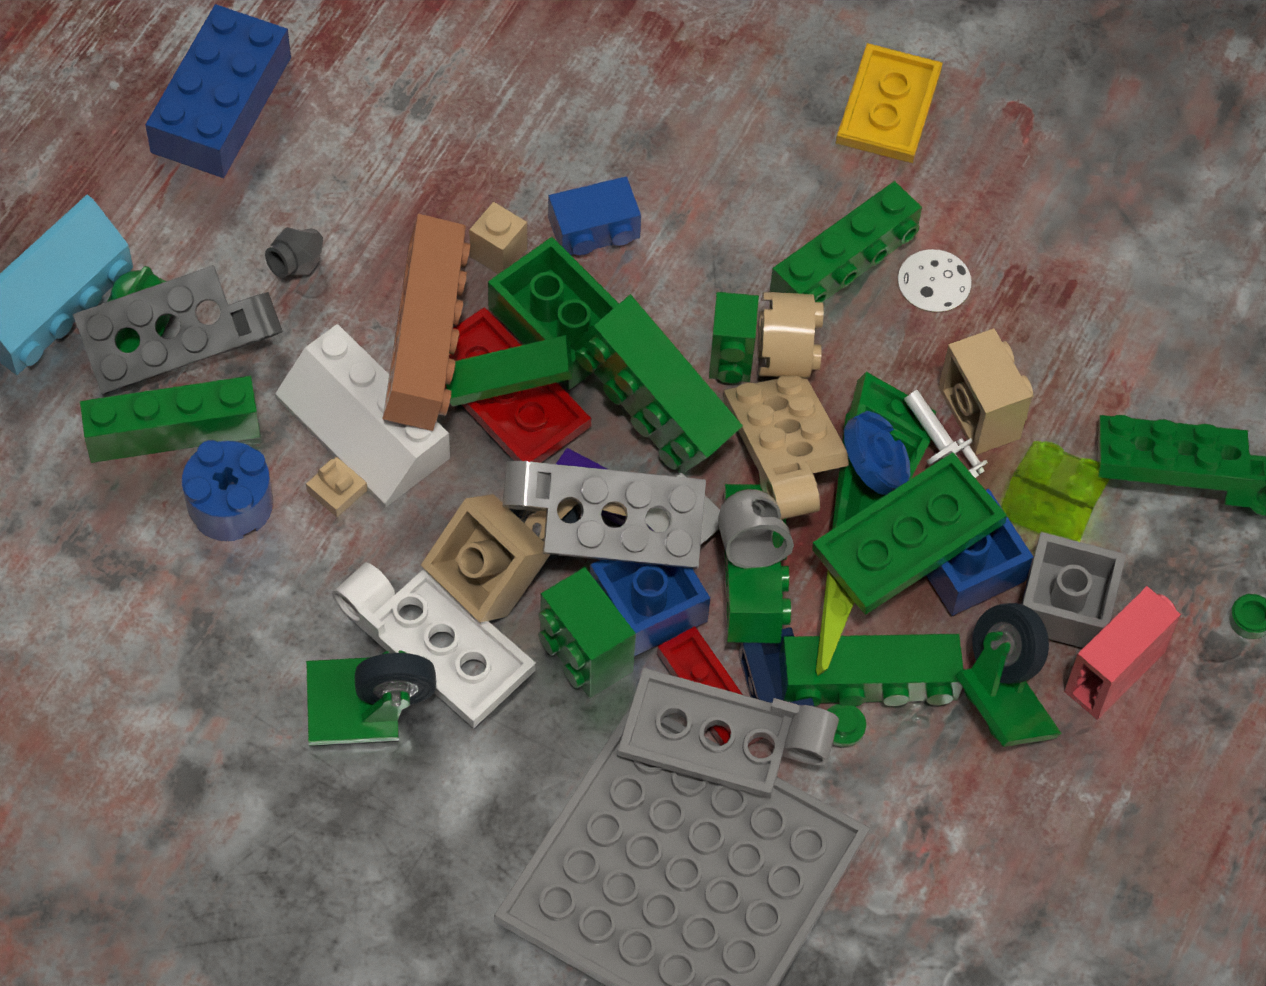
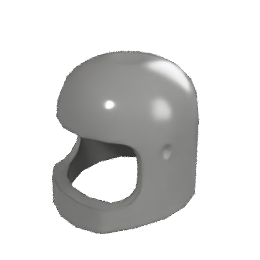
M756 489L738 491L728 497L721 505L718 525L727 558L735 566L744 569L768 567L783 560L793 551L794 544L789 527L780 520L779 506L768 493ZM774 531L784 538L782 546L779 548H775L772 541Z

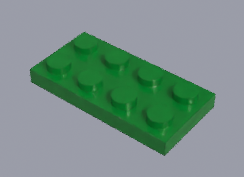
M952 452L815 540L812 545V551L866 615L1004 525L1007 515L954 452Z

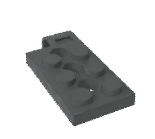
M214 265L73 314L101 394L118 390L220 353H226L262 341L283 332L269 292L228 305ZM204 301H214L220 307L219 319L210 325L202 324L196 315L197 307ZM166 314L176 316L180 322L179 333L170 339L162 338L156 330L157 321ZM126 328L136 330L140 336L138 348L130 353L122 352L116 344L118 333Z

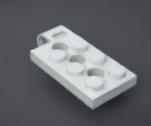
M365 562L332 592L333 598L340 609L386 651L399 653L398 651L402 650L430 660L436 672L434 694L473 728L536 671L535 661L489 621L480 623L425 569L419 572L395 594L392 585L384 574L372 564ZM406 605H416L423 611L421 616L415 620H405L398 614L400 609ZM438 632H447L454 638L453 643L445 648L435 647L429 640ZM475 659L481 661L486 668L481 674L470 676L461 670V666L466 661Z

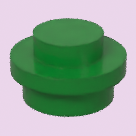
M836 704L827 710L839 718L833 745L849 747L857 744L863 738L866 731V719L857 707Z

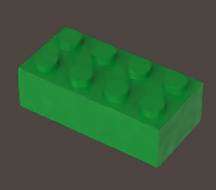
M631 294L571 345L576 351L575 357L579 364L588 372H594L604 384L603 390L608 398L615 404H621L631 416V423L642 436L649 437L659 448L658 453L662 461L669 468L677 469L679 473H685L707 459L743 427Z

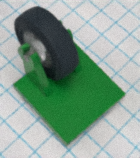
M1006 603L989 608L980 616L973 632L972 646L976 662L971 669L960 670L955 675L965 689L964 692L968 700L977 707L987 722L992 736L1003 747L1057 739L1062 733L1026 682L1041 671L1047 660L1049 639L1042 619L1034 610L1022 604Z
M402 650L398 651L399 653L386 651L380 655L367 658L306 661L309 746L399 741L398 719L402 709L428 699L435 692L436 672L433 663L425 657L406 653Z

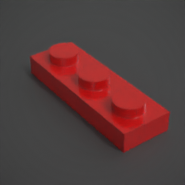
M695 626L658 646L657 655L672 676L743 695ZM715 725L709 728L720 746L729 741L731 736L725 727ZM763 737L753 739L748 746L761 740Z

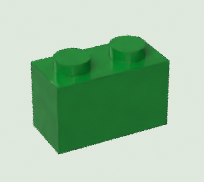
M716 293L708 379H719L725 383L750 382L759 295Z

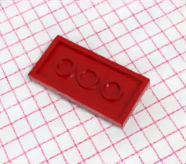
M483 307L453 328L459 330V337L454 355L449 354V359L458 361L522 345ZM557 382L461 404L514 461L543 462L589 429L592 418Z

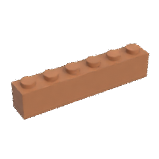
M422 214L417 215L408 245L383 420L433 431L438 414L444 416L447 414L451 390L444 388L445 384L450 385L455 368V360L449 359V354L454 355L459 337V330L453 329V324L458 325L463 307V301L456 298L457 295H462L467 272L461 271L460 267L465 268L471 246L470 243L464 242L466 225Z

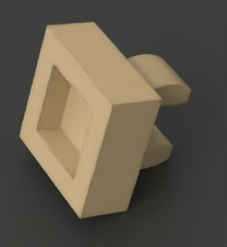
M338 457L330 459L306 483L307 492L336 517H339L368 491L367 482Z

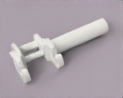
M918 390L904 398V401L940 451L926 461L929 466L952 452L956 455V453L962 450L973 466L969 471L975 478L985 471L982 466L988 462L987 460L980 462L972 451L969 444L973 440L970 438L964 441L961 438L957 441L958 444L956 441L953 442Z

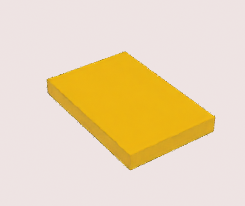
M867 43L837 133L836 144L913 163L942 71L943 62Z

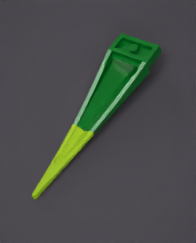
M866 371L857 380L851 409L845 416L844 428L848 420L866 411L877 413L886 419L894 429L889 433L895 441L900 439L906 447L910 460V480L931 438L904 401V398L908 395ZM849 457V466L839 468L833 529L885 496L875 492L865 484L855 471ZM829 570L827 572L817 658V676L828 669L854 605L852 598Z

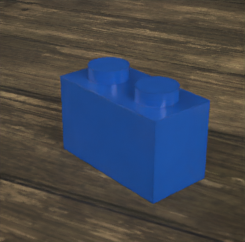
M627 176L548 195V219L555 239L570 255H585L594 249L610 245H625L632 240L640 238L641 213Z

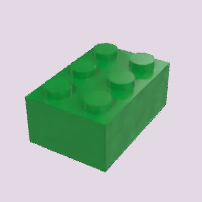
M553 237L547 239L488 281L489 310L524 345L564 335L567 336L572 345L619 304ZM572 347L573 379L561 381L568 390L593 373L588 372L579 364L575 357L576 351Z

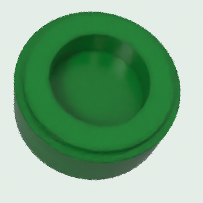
M1246 594L1234 602L1229 613V623L1235 633L1246 639H1259L1266 635V598L1257 594Z

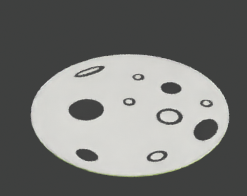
M931 249L919 251L904 261L899 270L898 283L904 297L916 307L932 312H942L956 308L965 301L971 290V275L966 265L955 255L946 251Z

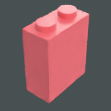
M1146 586L1077 654L1064 692L1098 720L1166 652L1181 616L1174 604L1166 596L1156 594Z

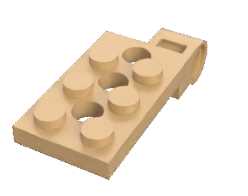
M781 376L774 380L744 383L736 388L724 390L725 405L743 425L738 431L759 471L760 487L763 492L768 493L777 502L781 513L780 520L818 512L820 510V499L813 473L849 465L846 447L808 379L801 378L800 376Z

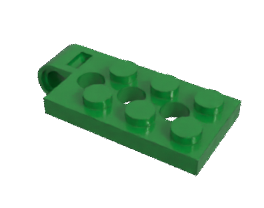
M1126 415L1099 416L1097 428L1099 478L1226 491L1225 505L1250 507L1255 513L1266 516V456L1250 455L1248 430L1222 428L1211 424L1174 423L1166 419L1156 421L1136 419Z

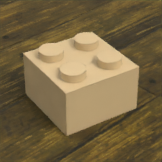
M994 328L948 344L939 390L966 440L970 438L973 440L969 445L975 455L1020 439L1025 421L1027 420L1031 399H1033V389L1029 379L1025 375L1021 376L1014 364V355L1009 344L1006 341H1001Z
M494 494L465 498L421 564L480 623L507 617L550 556V554H543L544 541L509 508L503 507V503Z

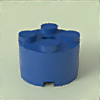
M208 440L199 445L197 452L186 463L182 474V487L187 511L192 521L196 524L197 529L205 536L219 541H236L243 539L244 534L254 529L258 531L268 521L273 508L269 470L264 455L249 445L236 441L217 442L215 440Z

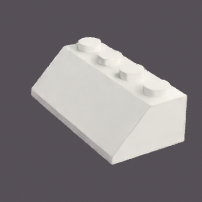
M336 324L304 348L278 388L275 396L334 457H338L367 482L368 491L386 508L450 459L449 433L437 421L433 431L383 420L389 374L348 333Z

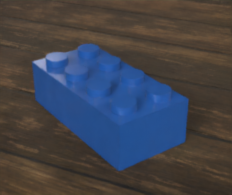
M215 4L145 124L150 152L225 178L291 59L288 29Z

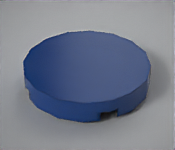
M866 411L848 420L844 428V443L855 471L865 484L875 492L887 495L909 481L910 460L904 443L900 439L895 441L889 433L894 430L893 426L879 414Z

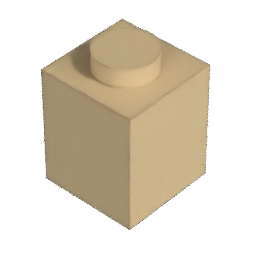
M493 202L469 229L470 257L499 274L518 261L527 250V221Z

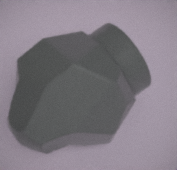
M286 227L277 235L271 243V247L267 248L265 252L268 267L280 278L286 277L289 274L309 275L320 260L323 237L317 230L312 228L301 230Z

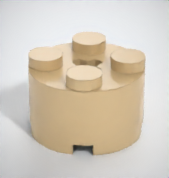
M763 292L761 301H769V309L760 311L758 358H766V367H759L758 375L810 378L811 370H820L821 345L814 344L815 329L822 328L823 302H815L814 294Z

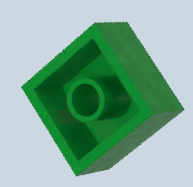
M586 567L541 593L540 613H538L540 620L539 640L550 655L556 653L563 662L565 676L574 688L581 687L590 699L633 672L636 633Z

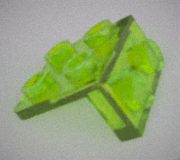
M1034 441L1012 476L1001 508L1010 521L1037 533L1044 532L1081 542L1094 508L1110 479L1098 477L1097 461L1088 458L1081 459L1069 454L1061 446L1053 442Z

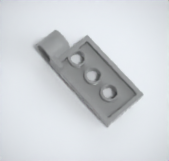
M508 461L506 463L502 506L527 511L547 510L543 554L692 569L699 567L706 487L705 479L528 461ZM572 499L579 503L582 515L578 522L569 524L559 518L557 507L561 501ZM615 503L624 509L626 519L621 527L611 528L603 522L601 512L605 505ZM661 508L667 512L670 521L665 531L654 532L648 528L645 516L649 509Z
M643 668L618 748V756L771 798L782 756L808 764H827L839 718L822 708L797 705L776 698L773 699V703ZM677 713L685 718L687 726L680 733L670 734L662 728V719L668 714ZM720 725L725 727L731 736L729 741L722 746L709 744L704 734L711 726ZM763 737L773 744L774 751L768 757L757 758L749 752V743L755 738Z

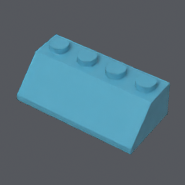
M86 195L0 273V363L15 375H18L27 366L34 365L50 344L57 338L64 337L70 331L75 322L73 314L97 306L102 296L113 287L114 282L133 268L128 243L90 196Z

